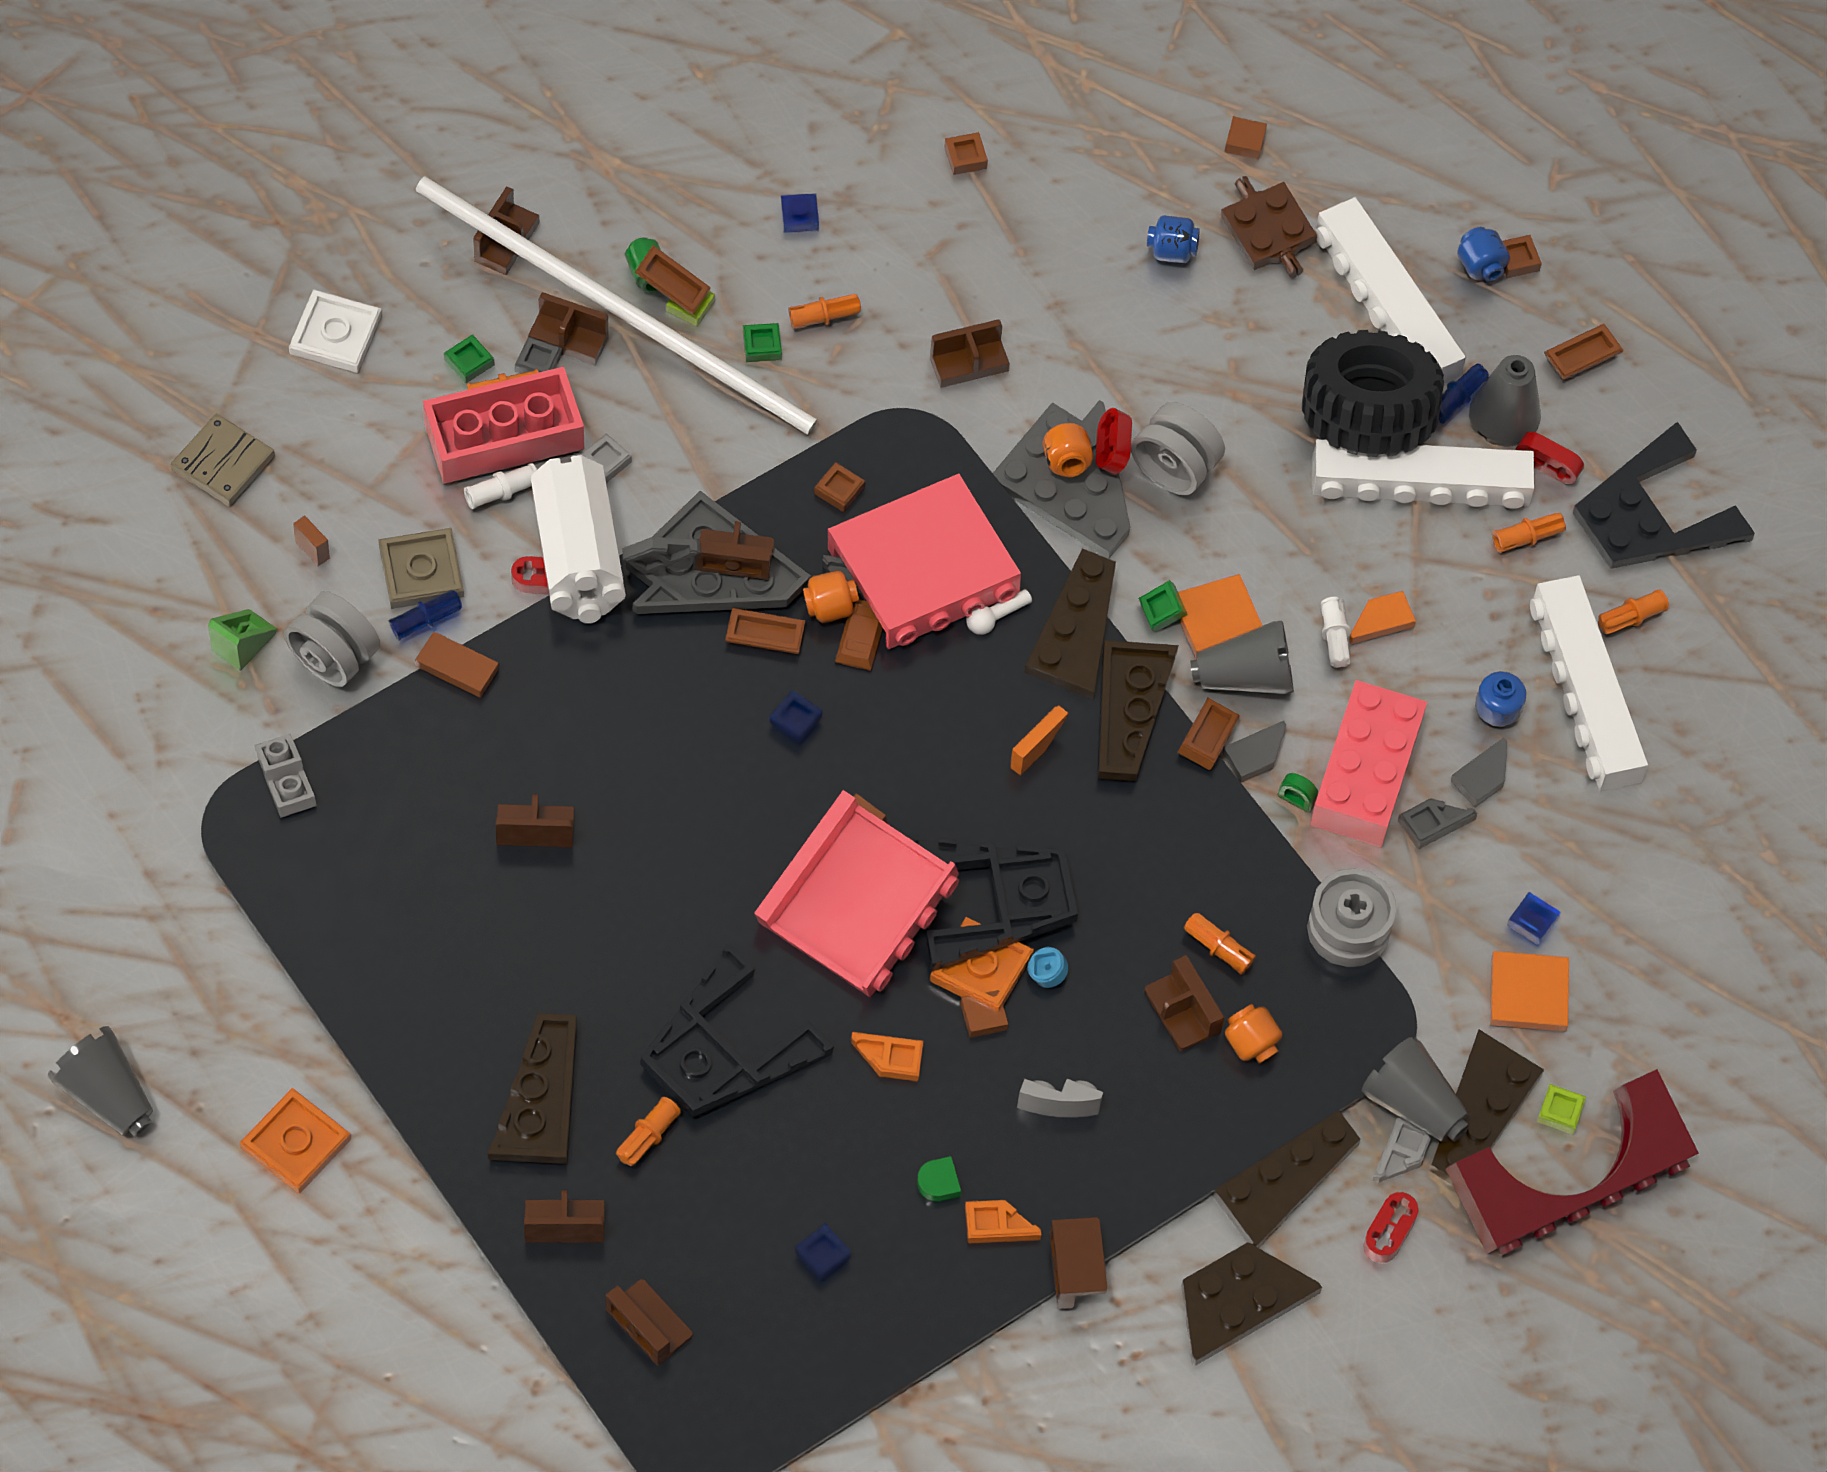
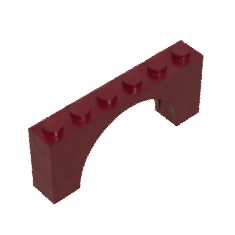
M1658 1069L1636 1078L1613 1091L1621 1117V1143L1612 1168L1605 1178L1589 1191L1574 1195H1553L1528 1187L1514 1178L1500 1164L1490 1147L1455 1162L1446 1168L1486 1253L1499 1249L1501 1255L1522 1246L1520 1238L1530 1233H1533L1535 1239L1556 1230L1553 1222L1566 1217L1568 1222L1572 1223L1590 1214L1588 1206L1600 1201L1602 1207H1606L1624 1198L1621 1191L1632 1185L1637 1192L1656 1183L1657 1180L1654 1175L1664 1170L1671 1176L1690 1167L1687 1159L1699 1154Z

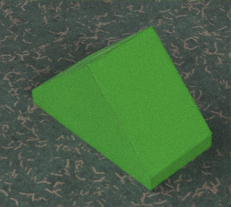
M250 609L212 618L208 624L212 651L239 671L251 661L277 631L276 627Z

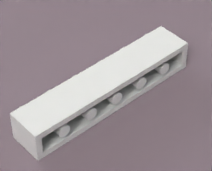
M1356 197L1320 212L1315 229L1317 243L1321 248H1326L1331 255L1336 271L1346 277L1351 285V291L1355 299L1359 302L1362 301L1369 311L1373 325L1382 331H1387L1388 335L1397 336L1399 334L1407 337L1411 343L1416 341L1424 347L1425 352L1430 351L1442 368L1444 384L1461 377L1466 359L1465 355Z
M1316 439L1312 456V495L1323 496L1328 499L1352 497L1365 501L1388 499L1401 503L1425 501L1437 505L1461 503L1474 507L1498 505L1516 509L1529 507L1534 491L1533 451L1417 445L1414 450L1407 453L1400 451L1395 456L1387 457L1386 454H1379L1378 457H1367L1366 453L1358 452L1357 455L1347 453L1345 448L1340 447L1337 449L1329 445L1328 440Z
M1580 575L1538 583L1534 597L1530 599V611L1535 621L1539 620L1542 628L1541 641L1543 648L1546 652L1550 651L1552 656L1554 679L1556 683L1562 684L1565 693L1563 695L1564 707L1568 715H1573L1576 724V741L1579 747H1584L1587 755L1586 768L1589 777L1596 780L1599 791L1642 783L1648 763Z

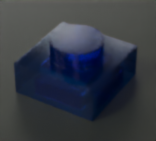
M816 193L781 195L783 233L819 231Z
M792 690L770 715L769 723L800 743L822 718V710Z
M1528 892L1509 918L1507 926L1539 946L1559 919L1561 912Z
M826 1223L795 1246V1253L820 1281L851 1258L849 1248Z

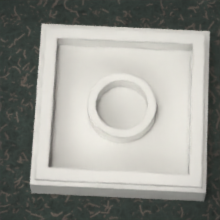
M313 290L289 345V354L358 373L382 317V309Z

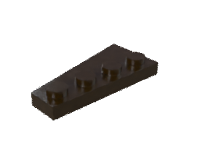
M1082 548L1025 665L1024 673L1093 700L1116 561Z
M1104 640L1098 779L1136 781L1179 645Z
M537 1013L522 1055L520 1068L517 1076L515 1075L510 1096L498 1123L495 1138L491 1142L487 1153L488 1160L567 1164L577 1015Z
M1478 1029L1456 1095L1469 1113L1466 1122L1470 1126L1455 1142L1451 1139L1445 1142L1439 1141L1429 1171L1453 1185L1446 1168L1483 1149L1493 1148L1542 1077L1544 1069Z
M1338 1110L1216 1188L1212 1195L1244 1239L1260 1248L1264 1244L1265 1239L1287 1220L1288 1215L1313 1193L1317 1185L1324 1178H1327L1359 1145L1360 1137Z

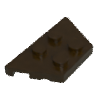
M1249 1242L1183 1279L1181 1286L1183 1302L1186 1307L1185 1318L1190 1338L1192 1364L1194 1366L1200 1364L1321 1293L1322 1286L1316 1280Z

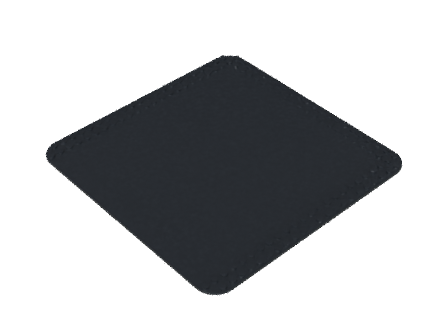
M891 408L864 416L715 502L757 535L773 538L774 548L813 577L828 573L822 567L823 555L832 556L828 550V528L959 473L1021 572L1020 591L1026 589L1032 598V602L996 620L994 628L989 633L984 635L973 633L967 626L965 616L951 622L940 631H930L917 637L908 645H898L888 649L886 647V632L883 629L871 671L835 663L847 617L826 623L819 622L815 616L809 617L802 591L787 607L742 609L805 620L799 654L725 642L732 610L636 614L633 611V602L649 586L626 569V562L623 560V554H621L619 559L626 594L625 599L606 615H601L598 621L583 623L579 619H572L554 611L551 608L550 596H547L462 644L499 663L498 672L481 698L433 674L418 669L293 740L302 760L303 770L314 793L317 806L280 818L258 760L224 781L211 796L203 814L201 824L202 844L212 869L634 1472L778 1471L1054 1295L1056 1290L1049 1236L1052 1220L1099 1218L1104 1262H1106L1214 1193L1216 1188L1338 1110L1341 1112L1366 1096L1362 1092V1088L1371 1072L1375 1069L1379 1073L1386 1063L1383 1061V1058L1398 1044L1409 1037L1414 1039L1417 1034V1017L1412 999L1403 984L1380 956L1364 966L1345 967L1333 964L1317 953L1309 940L1307 924L1315 892L1321 882L1220 756L1216 759L1211 770H1208L1177 753L1193 722L1166 689L1136 781L1098 779L1104 640L1128 641L1107 616L1093 700L1024 673L1025 665L1071 570L959 431L944 419L926 411L911 408ZM835 462L865 480V488L845 512L840 511L814 494V487ZM1059 705L1068 712V717L1046 751L1020 776L1011 769L1013 748L1054 707ZM844 790L853 797L857 793L886 815L890 826L908 838L909 835H918V840L939 842V838L957 839V844L980 846V842L995 843V847L1016 849V845L1065 850L1078 919L1075 923L1020 941V943L1034 949V953L1045 947L1059 950L1068 962V973L1065 979L1054 987H1041L1029 975L1027 965L1003 1005L1008 1021L1007 1030L970 1038L960 1005L961 996L930 982L932 969L926 942V931L960 927L965 917L980 924L999 923L1000 919L990 867L958 870L959 875L957 878L959 883L954 892L947 899L942 897L934 908L937 910V913L931 924L926 929H919L912 939L915 943L911 952L904 960L898 959L890 970L892 977L882 991L876 990L871 998L761 925L754 912ZM532 794H538L539 805L574 806L573 847L496 845L495 824L498 804L532 805ZM1194 913L1201 914L1224 933L1227 930L1231 932L1230 937L1256 955L1255 960L1243 975H1240L1218 956L1214 955L1212 957L1209 954L1211 951L1209 948L1185 931L1184 926ZM729 943L755 968L754 976L702 1017L750 1065L807 1020L834 1046L833 1054L697 1116L691 1117L640 1065V1059L666 1023L670 1022L678 1012L680 1005L688 994L691 995L700 983L702 976L710 965H713L722 954L723 948ZM1187 955L1223 1014L1224 1021L1221 1034L1185 1051H1179L1144 990L1146 985L1170 975L1173 961ZM1250 1004H1253L1255 1008L1266 1007L1282 1031L1281 1040L1275 1044L1278 1052L1260 1064L1256 1058L1249 1061L1241 1060L1225 1037V1030L1229 1026L1227 1019ZM537 1013L577 1015L567 1164L488 1160L487 1153L491 1142L495 1138L502 1111L505 1110L511 1093V1086L520 1068L522 1055ZM852 1032L923 1041L918 1081L880 1077L852 1045ZM1024 1079L1033 1082L1038 1080L1047 1082L1060 1092H1062L1066 1079L1075 1082L1086 1081L1093 1084L1097 1090L1103 1092L1098 1115L1086 1117L1041 1115L1019 1109L1017 1105ZM662 1097H667L674 1101L680 1108L681 1114L661 1134V1142L653 1144L635 1165L630 1166L622 1163L616 1152L620 1145L635 1130L636 1121L644 1119ZM951 1156L961 1188V1197L944 1201L926 1199L921 1195L917 1187L920 1168L929 1161ZM561 1190H568V1200H605L604 1243H525V1200H561ZM1006 1200L1017 1209V1213L1024 1219L1041 1229V1240L968 1243L965 1203L971 1201ZM640 1279L645 1280L692 1331V1339L657 1366L606 1311V1294L617 1285L625 1292Z

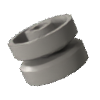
M1167 402L1150 419V425L1144 427L1133 439L1131 453L1141 471L1155 484L1178 495H1190L1204 481L1206 473L1212 470L1223 458L1225 445L1222 436L1215 426L1202 414L1178 402Z
M321 591L306 607V615L299 614L284 630V639L297 659L321 680L338 687H343L359 671L358 663L365 664L381 647L380 639L366 617L352 604L331 592Z
M1356 868L1339 870L1327 876L1316 889L1307 924L1309 940L1317 953L1329 962L1345 967L1364 966L1377 959L1388 945L1395 920L1397 906L1393 892L1384 880L1372 872Z

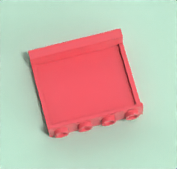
M959 473L828 528V550L832 556L841 557L885 630L886 647L888 649L898 645H908L923 634L930 631H940L953 621L965 616L970 617L974 608L983 609L984 606L988 607L998 602L1005 603L1020 592L1021 572Z
M843 790L754 914L761 925L871 998L876 990L880 992L888 984L892 977L890 970L898 959L904 960L911 952L915 943L912 939L919 929H926L931 924L937 913V910L934 908L942 897L947 899L954 892L959 883L957 878L959 873L953 862L950 861L947 864L859 806L856 798Z

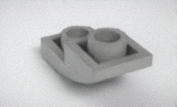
M291 734L254 745L280 818L317 806L314 793L303 770L302 760Z
M1024 1079L1019 1092L1017 1108L1055 1117L1098 1115L1103 1092L1097 1090L1093 1084L1086 1081L1075 1082L1066 1079L1062 1092H1060L1047 1082L1039 1080L1033 1082Z

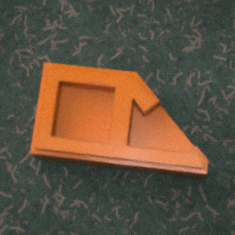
M1399 591L1368 600L1350 634V644L1414 628L1416 620L1404 592Z
M1059 705L1054 707L1013 748L1011 769L1021 776L1046 751L1068 717L1067 711Z
M852 1032V1045L880 1077L918 1081L923 1041Z
M1006 1200L971 1201L965 1203L968 1243L1041 1240V1229L1024 1219L1017 1213V1209Z

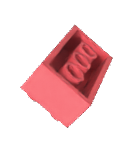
M564 366L423 401L424 425L443 484L585 449L584 425Z
M1355 681L1315 802L1310 826L1382 848L1422 724L1427 701L1362 681Z

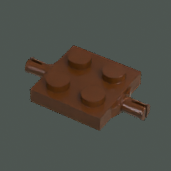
M1243 176L1242 180L1241 178L1236 180L1235 186L1243 199L1221 209V217L1252 269L1256 270L1270 263L1282 262L1291 278L1296 277V274L1297 276L1302 274L1304 269L1299 264L1295 255L1301 249L1317 243V234L1285 182L1257 192L1247 176Z

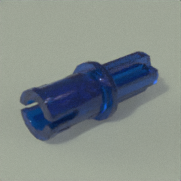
M1475 364L1457 381H1450L1447 384V389L1442 394L1438 419L1441 424H1444L1462 405H1468L1471 401L1470 396L1488 379L1489 373L1484 369L1483 365Z
M450 590L424 604L421 601L417 602V607L389 619L388 622L396 639L401 641L403 638L427 626L429 629L433 628V623L461 610L462 602L455 590Z

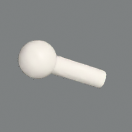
M1024 589L1005 603H997L991 607L984 606L983 609L974 608L972 615L966 617L967 626L975 634H987L994 628L996 620L1032 602V598L1029 592Z

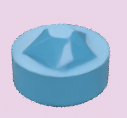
M1045 947L1039 949L1031 956L1028 962V972L1039 986L1050 988L1060 984L1065 979L1068 973V962L1059 950Z

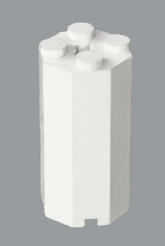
M582 455L571 456V462L561 463L560 458L549 459L530 476L551 608L572 619H579L583 623H594L601 618V615H606L622 602L626 596L603 465Z

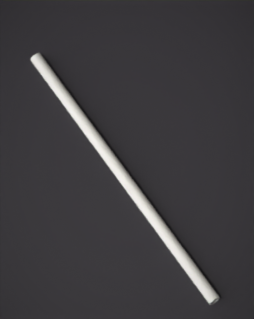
M424 176L419 181L416 192L805 434L809 435L817 423L816 418L428 177Z

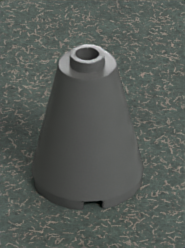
M1510 355L1504 358L1471 400L1469 410L1471 426L1476 433L1479 431L1487 437V442L1504 447L1516 446L1525 433L1536 432L1539 427L1541 409L1535 368L1532 362L1524 356Z
M1283 621L1270 622L1198 651L1197 659L1190 660L1193 681H1201L1202 689L1276 694L1294 692Z
M103 1026L99 1030L104 1035L97 1039H94L91 1034L84 1037L56 1062L60 1070L57 1073L50 1070L48 1078L53 1084L124 1136L131 1132L133 1136H136L152 1123L149 1116L152 1114L153 1109L114 1032L109 1026Z
M1412 1037L1407 1038L1383 1058V1061L1386 1063L1379 1073L1374 1069L1363 1084L1362 1092L1367 1098L1442 1142L1448 1139L1455 1142L1470 1126L1466 1122L1469 1117L1468 1111L1422 1042L1416 1037L1414 1039Z

